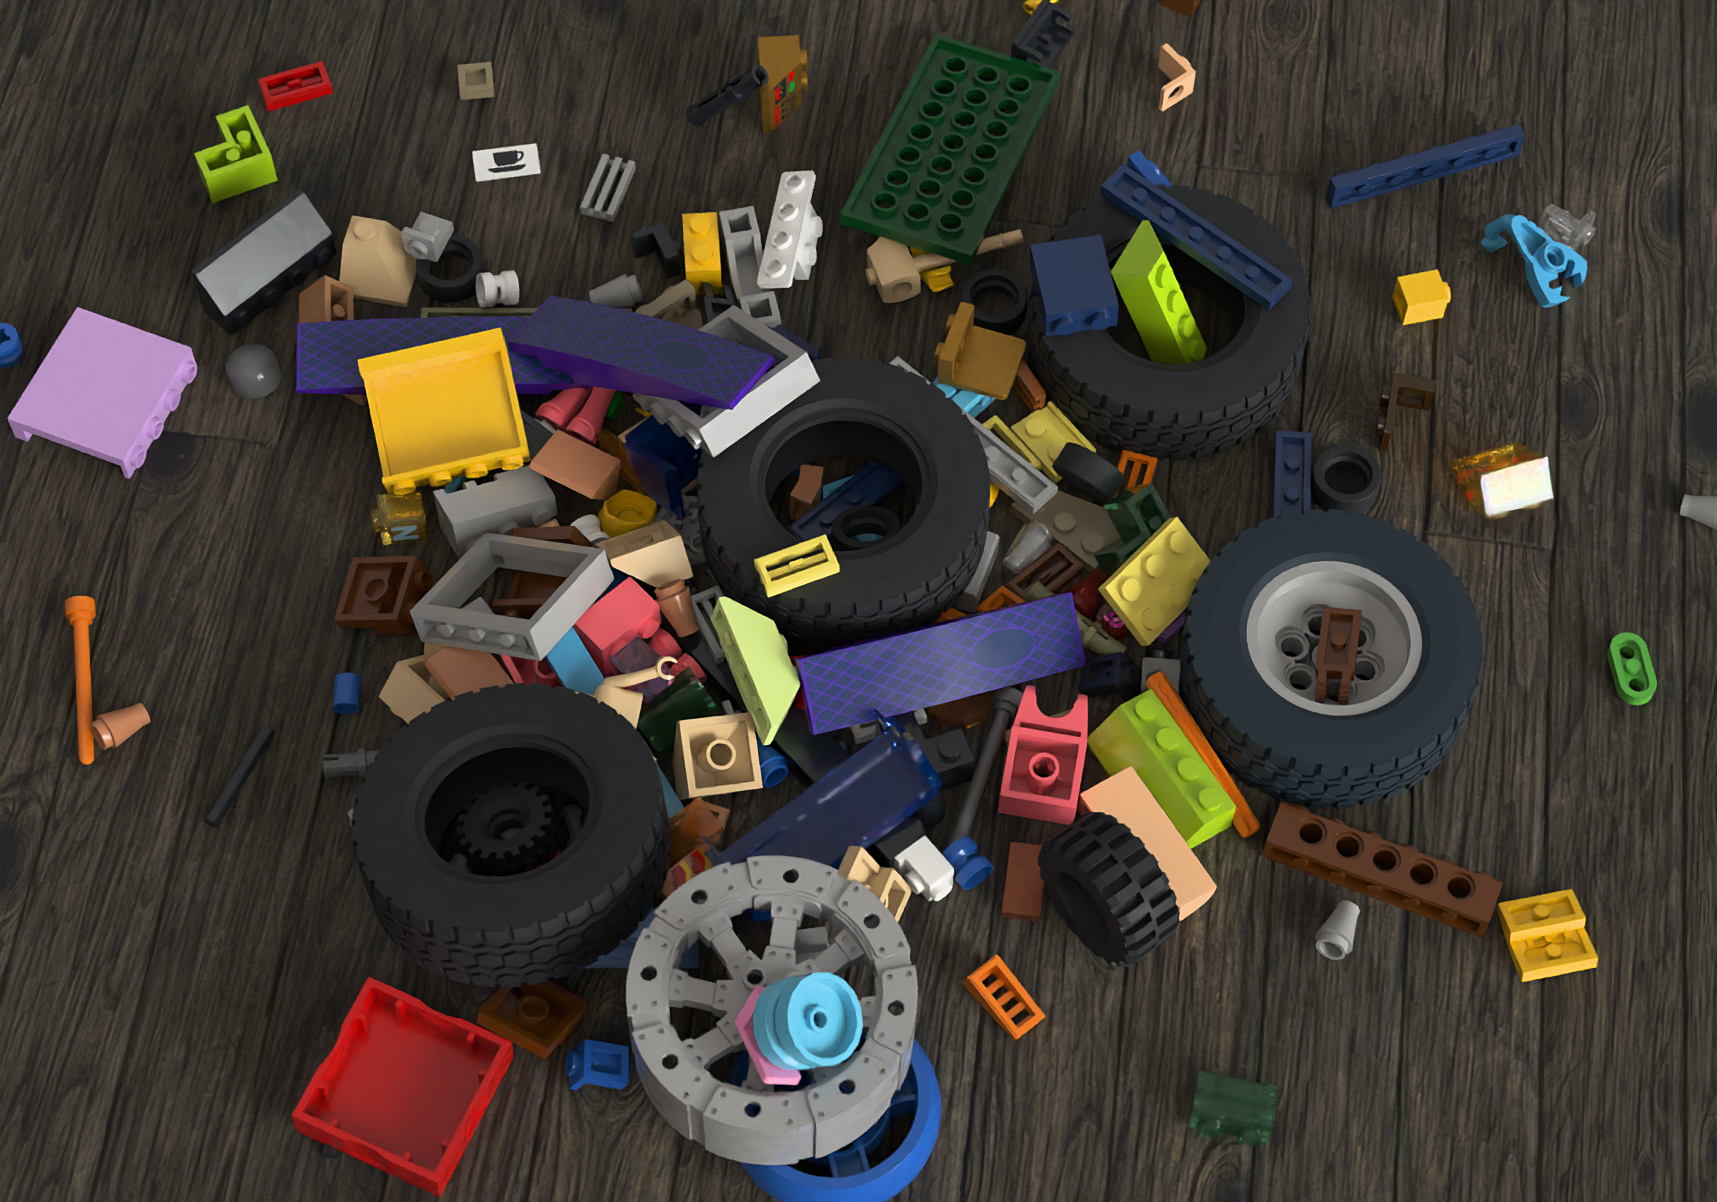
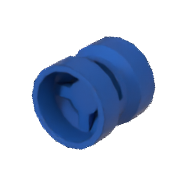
M970 836L959 838L942 853L944 858L954 868L955 880L963 890L974 888L983 882L993 871V865L987 857L980 856L977 852L978 846Z

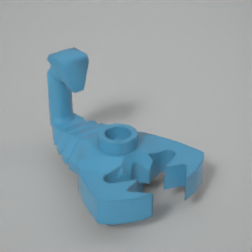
M1505 214L1485 226L1484 233L1486 236L1480 244L1489 253L1504 247L1508 243L1505 238L1499 236V233L1506 230L1512 236L1513 243L1517 245L1518 252L1521 253V257L1525 260V274L1528 283L1541 307H1553L1570 298L1560 296L1562 286L1551 289L1548 285L1549 282L1558 278V272L1561 273L1566 269L1564 279L1572 277L1574 288L1582 285L1587 272V261L1566 245L1554 242L1548 234L1544 233V230L1537 227L1532 221H1528L1527 218L1521 215Z

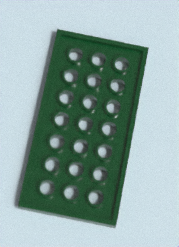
M935 33L840 213L839 224L971 265L1060 83L1061 72ZM952 67H957L962 71L953 72L950 71V69ZM983 77L992 78L993 81L986 82L982 81L981 79ZM1021 87L1024 88L1025 91H1015L1013 90V88ZM941 89H946L951 93L942 94L938 91H940ZM972 99H978L982 101V103L974 104L969 101H971ZM1004 109H1010L1014 111V113L1006 114L1001 111H1003ZM930 111H934L940 115L929 116L927 115V113ZM961 121L969 122L971 125L961 126L958 123H960ZM993 131H998L1004 135L993 136L990 133H992ZM917 134H924L927 136V138L918 139L914 136H916ZM949 144H956L960 146V148L950 149L946 146H948ZM981 154H988L992 156V158L982 159L978 156H980ZM906 156L915 158L916 160L913 162H907L902 159H904ZM937 167H945L948 169V171L939 172L934 169H936ZM970 177H977L981 181L970 182L967 179ZM898 179L903 181L904 184L894 185L890 182ZM926 190H933L937 194L926 195L922 192ZM958 200H965L970 204L961 206L956 204L955 202H957ZM882 203L891 204L892 207L881 208L877 205H880ZM914 213L923 214L925 217L922 219H915L911 217V215H913ZM951 223L958 226V228L947 229L943 226Z

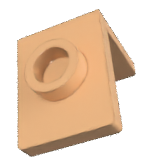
M1167 43L1161 46L1158 67L1172 81L1161 88L1159 109L1161 111L1166 110L1193 92L1196 73L1185 57L1179 56ZM1176 87H1179L1177 93L1169 98L1170 93Z

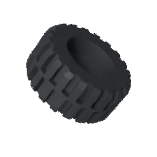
M1104 812L1085 813L1043 843L1039 852L1038 866L1041 868L1039 871L1041 880L1046 885L1045 890L1055 903L1054 907L1059 915H1062L1067 922L1066 925L1069 929L1075 932L1080 938V942L1086 948L1089 947L1099 959H1105L1106 963L1112 966H1132L1176 933L1180 921V909L1175 903L1177 897L1174 890L1168 884L1169 879L1158 866L1157 863L1159 862L1155 856L1150 854L1145 848L1143 841L1139 837H1135L1128 826L1124 823H1119L1117 818L1112 815H1105Z

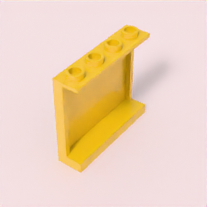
M501 328L357 360L359 371L365 384L384 476L382 482L388 493L394 492L396 495L409 494L414 492L418 486L427 484L433 487L444 486L451 483L454 478L462 476L470 479L479 478L487 475L489 470L498 468L515 470L522 467L524 462L531 461L507 346Z

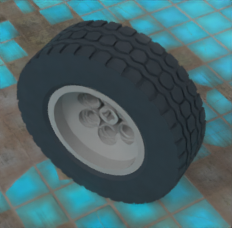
M1322 509L1303 510L1302 514H1298L1296 511L1279 515L1277 520L1270 518L1258 523L1255 529L1252 527L1237 535L1234 541L1228 542L1205 568L1192 592L1178 656L1180 659L1179 686L1182 701L1223 766L1231 774L1237 773L1239 780L1254 789L1256 786L1261 788L1262 793L1276 799L1280 796L1285 798V802L1301 806L1304 803H1309L1310 807L1329 809L1330 805H1335V809L1352 808L1357 803H1360V806L1379 802L1381 797L1386 800L1400 794L1404 787L1407 790L1421 781L1424 776H1427L1445 758L1459 736L1475 696L1482 669V634L1479 619L1476 618V609L1471 597L1467 596V589L1459 576L1454 577V570L1443 557L1440 559L1437 557V552L1424 541L1421 543L1417 541V536L1401 528L1398 530L1395 528V524L1380 518L1376 521L1371 519L1372 516L1357 512H1353L1352 515L1347 514L1346 510L1328 509V512H1322ZM1323 607L1362 610L1358 642L1360 647L1357 650L1355 675H1364L1369 680H1361L1354 675V681L1351 680L1348 705H1339V702L1328 698V696L1338 697V690L1341 686V679L1327 678V697L1324 703L1315 702L1317 677H1315L1320 636L1314 635L1310 631L1320 632ZM1286 651L1293 652V653H1295L1297 656H1296V657H1289V656L1285 655L1283 652H1286ZM1300 684L1304 686L1306 689L1298 690L1295 689L1292 685Z

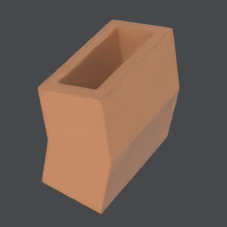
M801 465L799 480L790 494L791 519L798 520L821 502L824 467Z

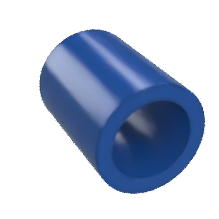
M340 673L335 676L333 710L336 713L351 715L359 711L360 676L353 673Z

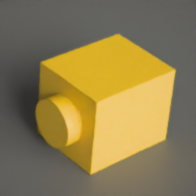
M1437 269L1397 277L1392 298L1402 325L1443 318L1446 305L1450 302L1451 294L1447 282H1442Z

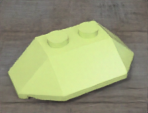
M726 596L719 597L711 616L712 624L718 633L721 647L747 711L753 717L755 730L763 746L769 745L801 684L797 667L792 665L788 655L786 639L782 634H779L773 620Z

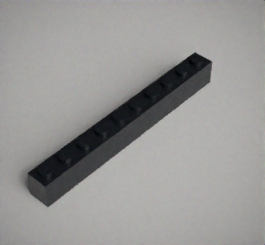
M689 585L691 596L699 593L693 586ZM656 594L652 596L654 600L657 598ZM697 603L719 647L722 648L720 639L701 604ZM660 610L661 624L659 628L666 630L675 639L682 650V654L690 655L699 664L707 676V681L704 683L722 702L729 700L734 711L740 710L741 713H747V708L726 657L723 662L716 664L698 630L690 635L679 638L673 626ZM793 702L769 745L786 758L789 772L880 867L894 869V858L925 835V828L922 822L914 814L910 813L908 815L899 806L898 798L889 788L885 787L882 789L874 780L872 771L864 762L860 761L857 763L849 755V749L840 737L836 735L832 737L828 732L816 735L810 734L805 709H796V702Z

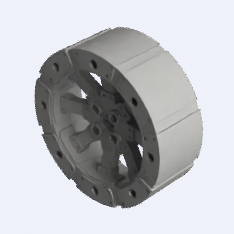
M790 856L748 857L747 862L734 865L727 862L700 873L676 889L654 912V920L648 929L643 928L631 956L626 982V1006L636 1069L647 1095L660 1114L690 1141L694 1139L704 1145L705 1150L727 1159L758 1165H787L798 1163V1160L815 1156V1159L825 1156L851 1143L876 1123L890 1106L891 1097L896 1089L900 1090L908 1071L913 1050L918 1002L917 974L915 965H911L909 944L901 927L888 908L864 885L855 879L851 882L840 876L839 870L819 862ZM754 908V911L771 909V923L773 924L770 945L766 946L762 960L751 950L747 951L733 932V924L729 918L742 914V910ZM807 914L819 920L822 917L830 921V926L840 932L834 938V943L813 961L809 958L796 965V950H794L797 927L801 926L803 915ZM700 938L708 948L711 947L723 963L729 980H717V983L688 977L687 972L678 970V966L682 961V953L685 949L689 950ZM864 961L870 976H874L873 988L875 996L862 997L861 1001H858L862 1012L863 1027L861 1033L867 1034L861 1050L856 1051L845 1064L840 1062L837 1065L805 1069L813 1078V1084L805 1087L803 1090L796 1092H774V1085L762 1081L734 1022L755 986L766 987L779 979L799 977L811 973L829 972L839 976L848 967L853 968ZM657 973L653 980L646 981L649 974ZM669 1006L678 1008L688 1006L712 1012L714 1016L722 1019L716 1023V1028L695 1040L689 1038L681 1042L673 1024L670 1025ZM891 1006L904 1009L903 1013L897 1016L889 1013ZM744 1050L748 1053V1060L750 1062L747 1081H743L741 1088L729 1083H721L706 1071L710 1068V1064L732 1051L736 1053ZM668 1059L670 1063L678 1062V1065L674 1069H666L663 1067L662 1062ZM844 1082L845 1087H855V1090L851 1094H843L839 1090V1085ZM748 1104H758L761 1108L760 1114L756 1117L747 1116L745 1113L747 1112Z

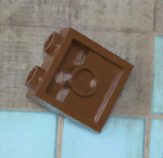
M416 555L353 557L333 621L340 628H373L379 635H410L414 626L410 610L422 599L423 593L431 589L432 575L430 570Z
M550 981L528 985V982L521 983V986L501 987L479 1011L477 1023L537 1056L546 1059L558 1044L564 1046L583 1024L588 1001Z

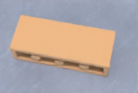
M1132 766L1080 794L1077 811L1081 816L1090 812H1104L1105 815L1114 816L1119 823H1124L1131 829V833L1143 841L1148 852L1155 856L1159 862L1157 863L1158 866L1169 879L1168 884L1174 890L1177 897L1175 903L1180 909V921L1196 911L1213 895L1217 888L1216 884Z

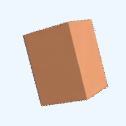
M557 429L533 458L528 468L591 499L608 500L617 492L621 460Z
M446 646L429 657L424 663L451 700H455L454 696L473 691V693L480 692V688L495 685L501 688L505 687V684H514L489 652Z

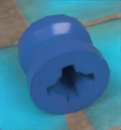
M0 323V367L6 368L16 365L22 359L24 348L19 340L16 329L11 324Z

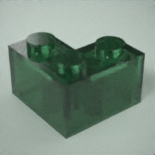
M1153 483L1129 487L1103 505L1120 535V538L1094 555L1106 579L1110 578L1171 518Z

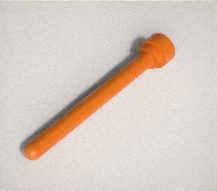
M74 596L65 601V617L74 628L79 760L82 764L89 765L94 761V736L90 729V723L93 722L89 625L92 624V620L96 617V608L93 598Z

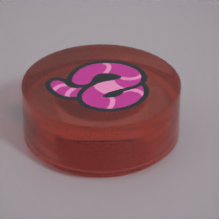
M1109 603L1104 604L1098 610L1096 621L1102 624V629L1115 640H1121L1130 634V630Z

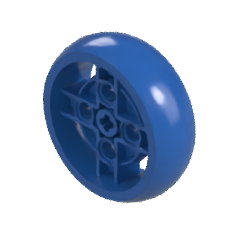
M861 1033L859 1044L864 1045L867 1034ZM914 1038L910 1064L900 1090L896 1089L891 1097L890 1106L876 1123L851 1142L853 1146L846 1151L836 1150L816 1159L815 1156L803 1159L815 1165L828 1167L830 1177L809 1175L787 1165H758L739 1162L758 1187L779 1202L888 1201L906 1188L926 1164L938 1137L942 1113L941 1093L936 1074L926 1052ZM741 1050L735 1060L727 1082L740 1088L743 1081H747L750 1065L748 1053L744 1050ZM853 1051L850 1057L842 1061V1063L845 1064L855 1052ZM805 1069L798 1070L801 1079L797 1085L777 1084L775 1092L803 1090L805 1087L813 1084V1078ZM843 1082L839 1085V1090L843 1094H851L854 1092L855 1087L847 1088ZM750 1103L747 1105V1112L745 1114L749 1117H756L760 1114L761 1108L758 1104ZM913 1113L910 1130L901 1146L884 1162L869 1169L866 1157L881 1143L888 1132L892 1118Z

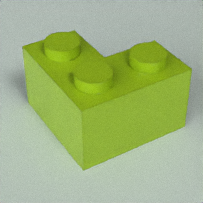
M249 105L216 116L223 143L194 153L202 181L212 203L277 181L272 156Z

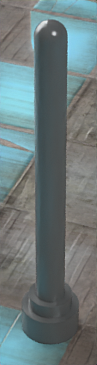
M1007 686L995 691L992 704L994 705L993 711L996 714L948 846L959 838L968 836L1009 719L1014 718L1015 714H1017L1023 693L1015 688Z

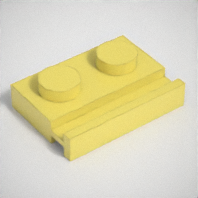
M1052 401L1048 402L1047 406L1042 410H1036L1010 428L1015 436L1041 462V469L1054 484L1061 480L1062 477L1054 471L1052 465L1066 443H1076L1096 453V449L1057 409Z

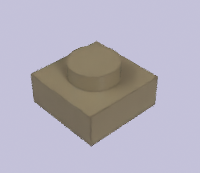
M491 62L457 65L461 100L495 97Z

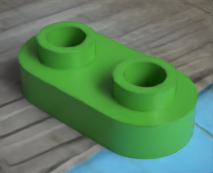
M1629 632L1620 633L1612 639L1607 650V658L1616 690L1623 701L1632 705H1642L1652 698L1657 687V680L1645 641L1638 635ZM1620 653L1629 654L1631 659L1623 658ZM1629 686H1637L1640 691H1634Z

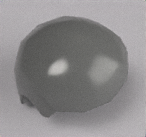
M259 343L242 345L232 351L226 359L225 373L234 393L240 397L255 399L267 396L277 389L282 379V371L275 353L270 348Z

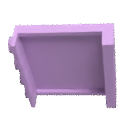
M77 307L7 419L16 438L28 442L33 434L120 465L124 477L130 479L135 469L143 465L147 449L153 439L156 440L161 435L164 421L170 411H174L177 408L185 386L194 380L197 373V364L191 347Z

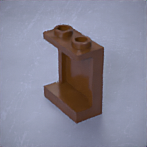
M575 526L514 528L512 536L593 547V543ZM516 570L508 598L494 599L491 607L499 615L529 620L568 577Z

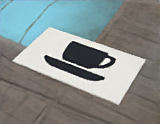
M536 143L472 151L476 182L541 173Z

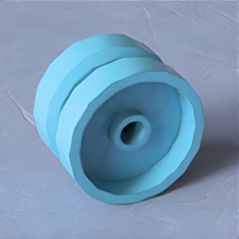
M829 972L788 977L766 986L757 999L753 1013L754 1036L760 1051L773 1065L784 1070H803L839 1064L849 1058L859 1044L863 1027L861 1007L855 992L842 978Z

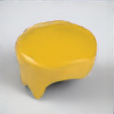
M621 490L604 501L603 507L598 513V519L602 526L601 530L613 538L656 522L657 502L654 494L645 496L635 491Z

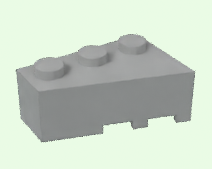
M528 465L495 474V481L478 486L474 480L465 482L463 484L464 489L449 494H446L444 489L433 491L441 530L457 557L460 559L485 532L512 536L514 528L541 526L550 521L552 517L558 515L555 495L542 474L529 469Z

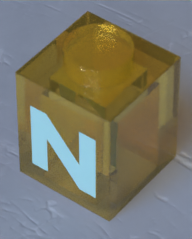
M421 490L404 495H396L394 493L377 495L378 509L371 510L374 532L380 531L383 545L427 540L425 507Z

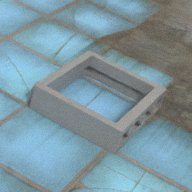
M733 305L700 328L699 331L770 354L776 361L773 364L775 367L759 379L733 410L717 408L702 419L677 400L636 393L632 395L634 400L639 402L643 411H651L660 424L667 423L678 437L684 435L693 448L697 449L700 447L709 455L715 457L817 384L820 379L806 351Z
M485 532L410 610V614L420 640L423 642L541 661L614 581V576L605 549ZM498 567L568 577L529 620L459 609Z

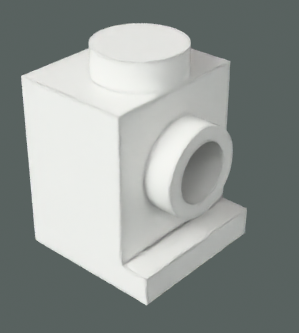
M925 835L894 858V870L901 877L904 875L905 881L914 893L919 894L921 892L929 902L932 899L939 901L951 891L954 868Z

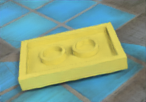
M1169 518L1098 590L1139 644L1147 646L1189 605L1192 592L1199 577L1211 561L1179 518Z

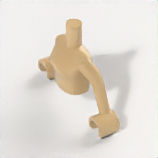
M662 656L653 667L629 674L610 676L605 678L597 687L594 695L590 696L595 697L598 703L603 701L614 708L618 715L622 714L636 729L643 693L626 690L621 687L632 686L657 677L666 680L672 679L675 676L661 672V665L665 661L678 662L671 656Z

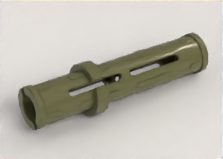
M1038 581L1028 592L1024 600L1027 602L1055 594ZM1075 609L1082 647L1084 649L1088 647L1100 656L1117 652L1124 654L1128 647L1104 631L1102 624L1098 621L1093 623Z

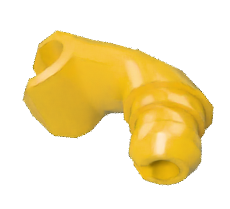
M910 246L911 257L928 253L927 251ZM951 265L919 272L920 278L933 292L955 286L949 274L952 271Z

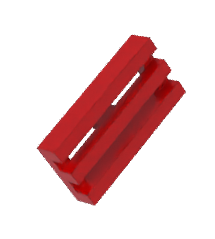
M323 61L257 79L268 112L333 93Z

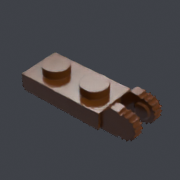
M1323 607L1315 677H1317L1315 702L1324 703L1327 697V678L1341 679V686L1338 690L1339 705H1348L1351 680L1354 681L1362 610Z

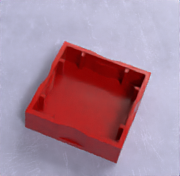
M368 977L342 1024L333 1050L323 1063L319 1065L292 1114L295 1129L297 1132L323 1144H328L351 1157L441 1197L514 1058L512 1042L464 1019L441 1014L425 1005L421 1000Z

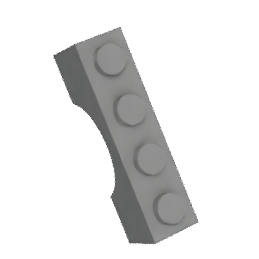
M754 207L719 212L720 237L738 308L781 335V318L775 293L770 288L760 289L757 284L763 253Z

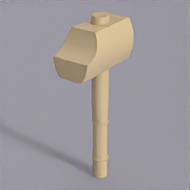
M1018 229L1003 234L999 233V235L983 239L976 255L1023 243L1021 230ZM879 237L867 249V266L869 269H866L865 273L869 285L876 284L882 301L884 303H895L907 300L921 292L919 272L957 261L930 252L911 257L907 245Z

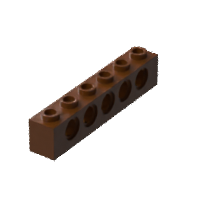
M1283 802L1280 803L1262 854L1263 858L1483 938L1490 923L1503 885L1502 882L1494 880L1491 875L1485 872H1472L1463 869L1449 859L1433 858L1420 853L1417 848L1411 845H1398L1389 842L1375 832H1362L1348 827L1337 818H1324L1310 813L1307 808L1301 805H1288ZM1301 836H1311L1316 839L1317 843H1306L1301 839ZM1347 849L1354 856L1344 857L1337 850ZM1374 863H1385L1391 870H1380ZM1411 877H1423L1428 884H1418ZM1448 890H1458L1462 892L1465 897L1456 898L1452 896Z

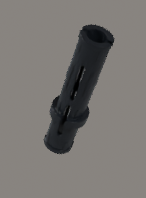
M756 64L743 74L730 77L723 87L688 107L686 110L687 119L692 125L697 124V127H699L734 103L744 102L749 99L753 91L768 83L769 76L767 71L762 66L758 67Z

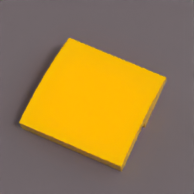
M1572 889L1498 903L1497 909L1504 936L1521 982L1597 967L1598 956L1584 928L1586 917Z

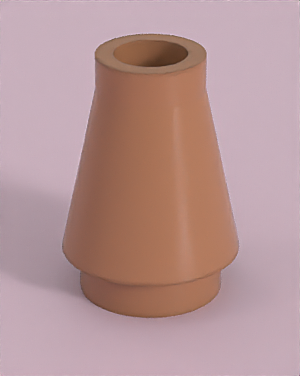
M682 579L673 580L654 590L657 596L655 601L660 605V610L673 626L679 638L690 635L699 629L695 618L690 588L684 585Z
M138 703L131 707L97 715L96 720L90 723V729L96 742L103 750L109 747L115 749L141 727L150 723V717L145 707Z

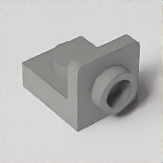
M420 212L412 229L404 227L401 232L405 252L417 259L425 258L437 262L454 232L453 222Z

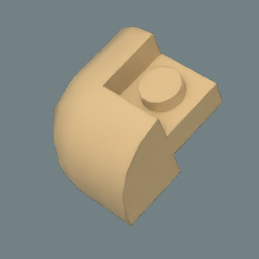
M849 846L839 867V875L851 882L855 879L864 885L888 908L896 921L899 922L912 888L893 868L880 867L861 846Z

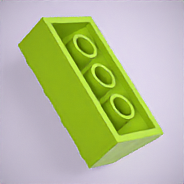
M1143 220L1111 270L1112 277L1152 362L1187 364L1200 361L1204 358L1207 347L1150 222Z
M1152 689L1120 705L1088 737V749L1109 778L1130 766L1133 767L1190 849L1232 826L1236 805Z

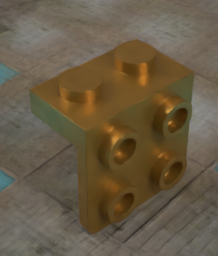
M961 301L956 315L950 313L945 327V334L948 336L945 343L939 342L935 351L934 363L938 364V382L995 399L1005 400L1009 396L1025 353L1026 342L1017 337L974 326L975 305Z

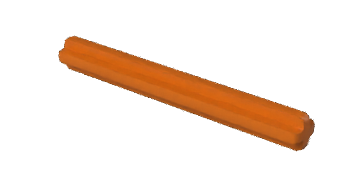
M1163 671L1151 675L1146 681V686L1154 691L1236 805L1233 824L1241 837L1246 838L1255 834L1261 828L1259 821Z

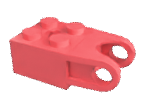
M1027 685L1011 729L998 813L1070 825L1075 819L1088 741V697L1084 694H1078V699L1069 714L1061 718H1051L1044 715L1037 706L1036 686ZM1038 774H1044L1047 776L1045 778L1039 777Z

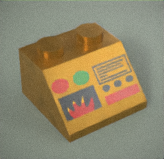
M799 35L758 37L759 66H762L769 76L768 83L760 87L763 134L771 133L802 105L801 91L808 90L807 70H803L807 69L806 49H800Z

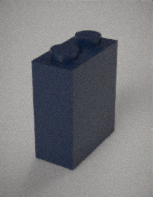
M1102 235L1030 245V270L1046 336L1068 335L1077 331L1103 330L1110 326H1117L1118 301Z

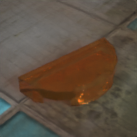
M996 689L933 705L928 708V715L941 725L946 723L951 726H962V728L972 727L981 723L990 715Z

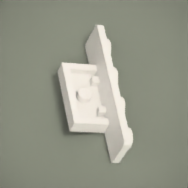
M813 171L784 172L781 175L757 279L760 289L789 288L792 285L793 277L795 280H809L811 267L816 263L817 240L823 232L822 220L820 216L816 215L810 203L816 179Z

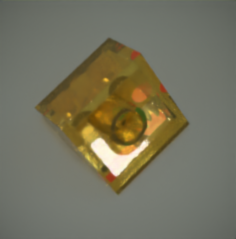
M1517 442L1450 461L1452 470L1471 509L1488 519L1505 517L1508 515V511L1517 508H1537L1541 505V501L1553 498L1547 457Z

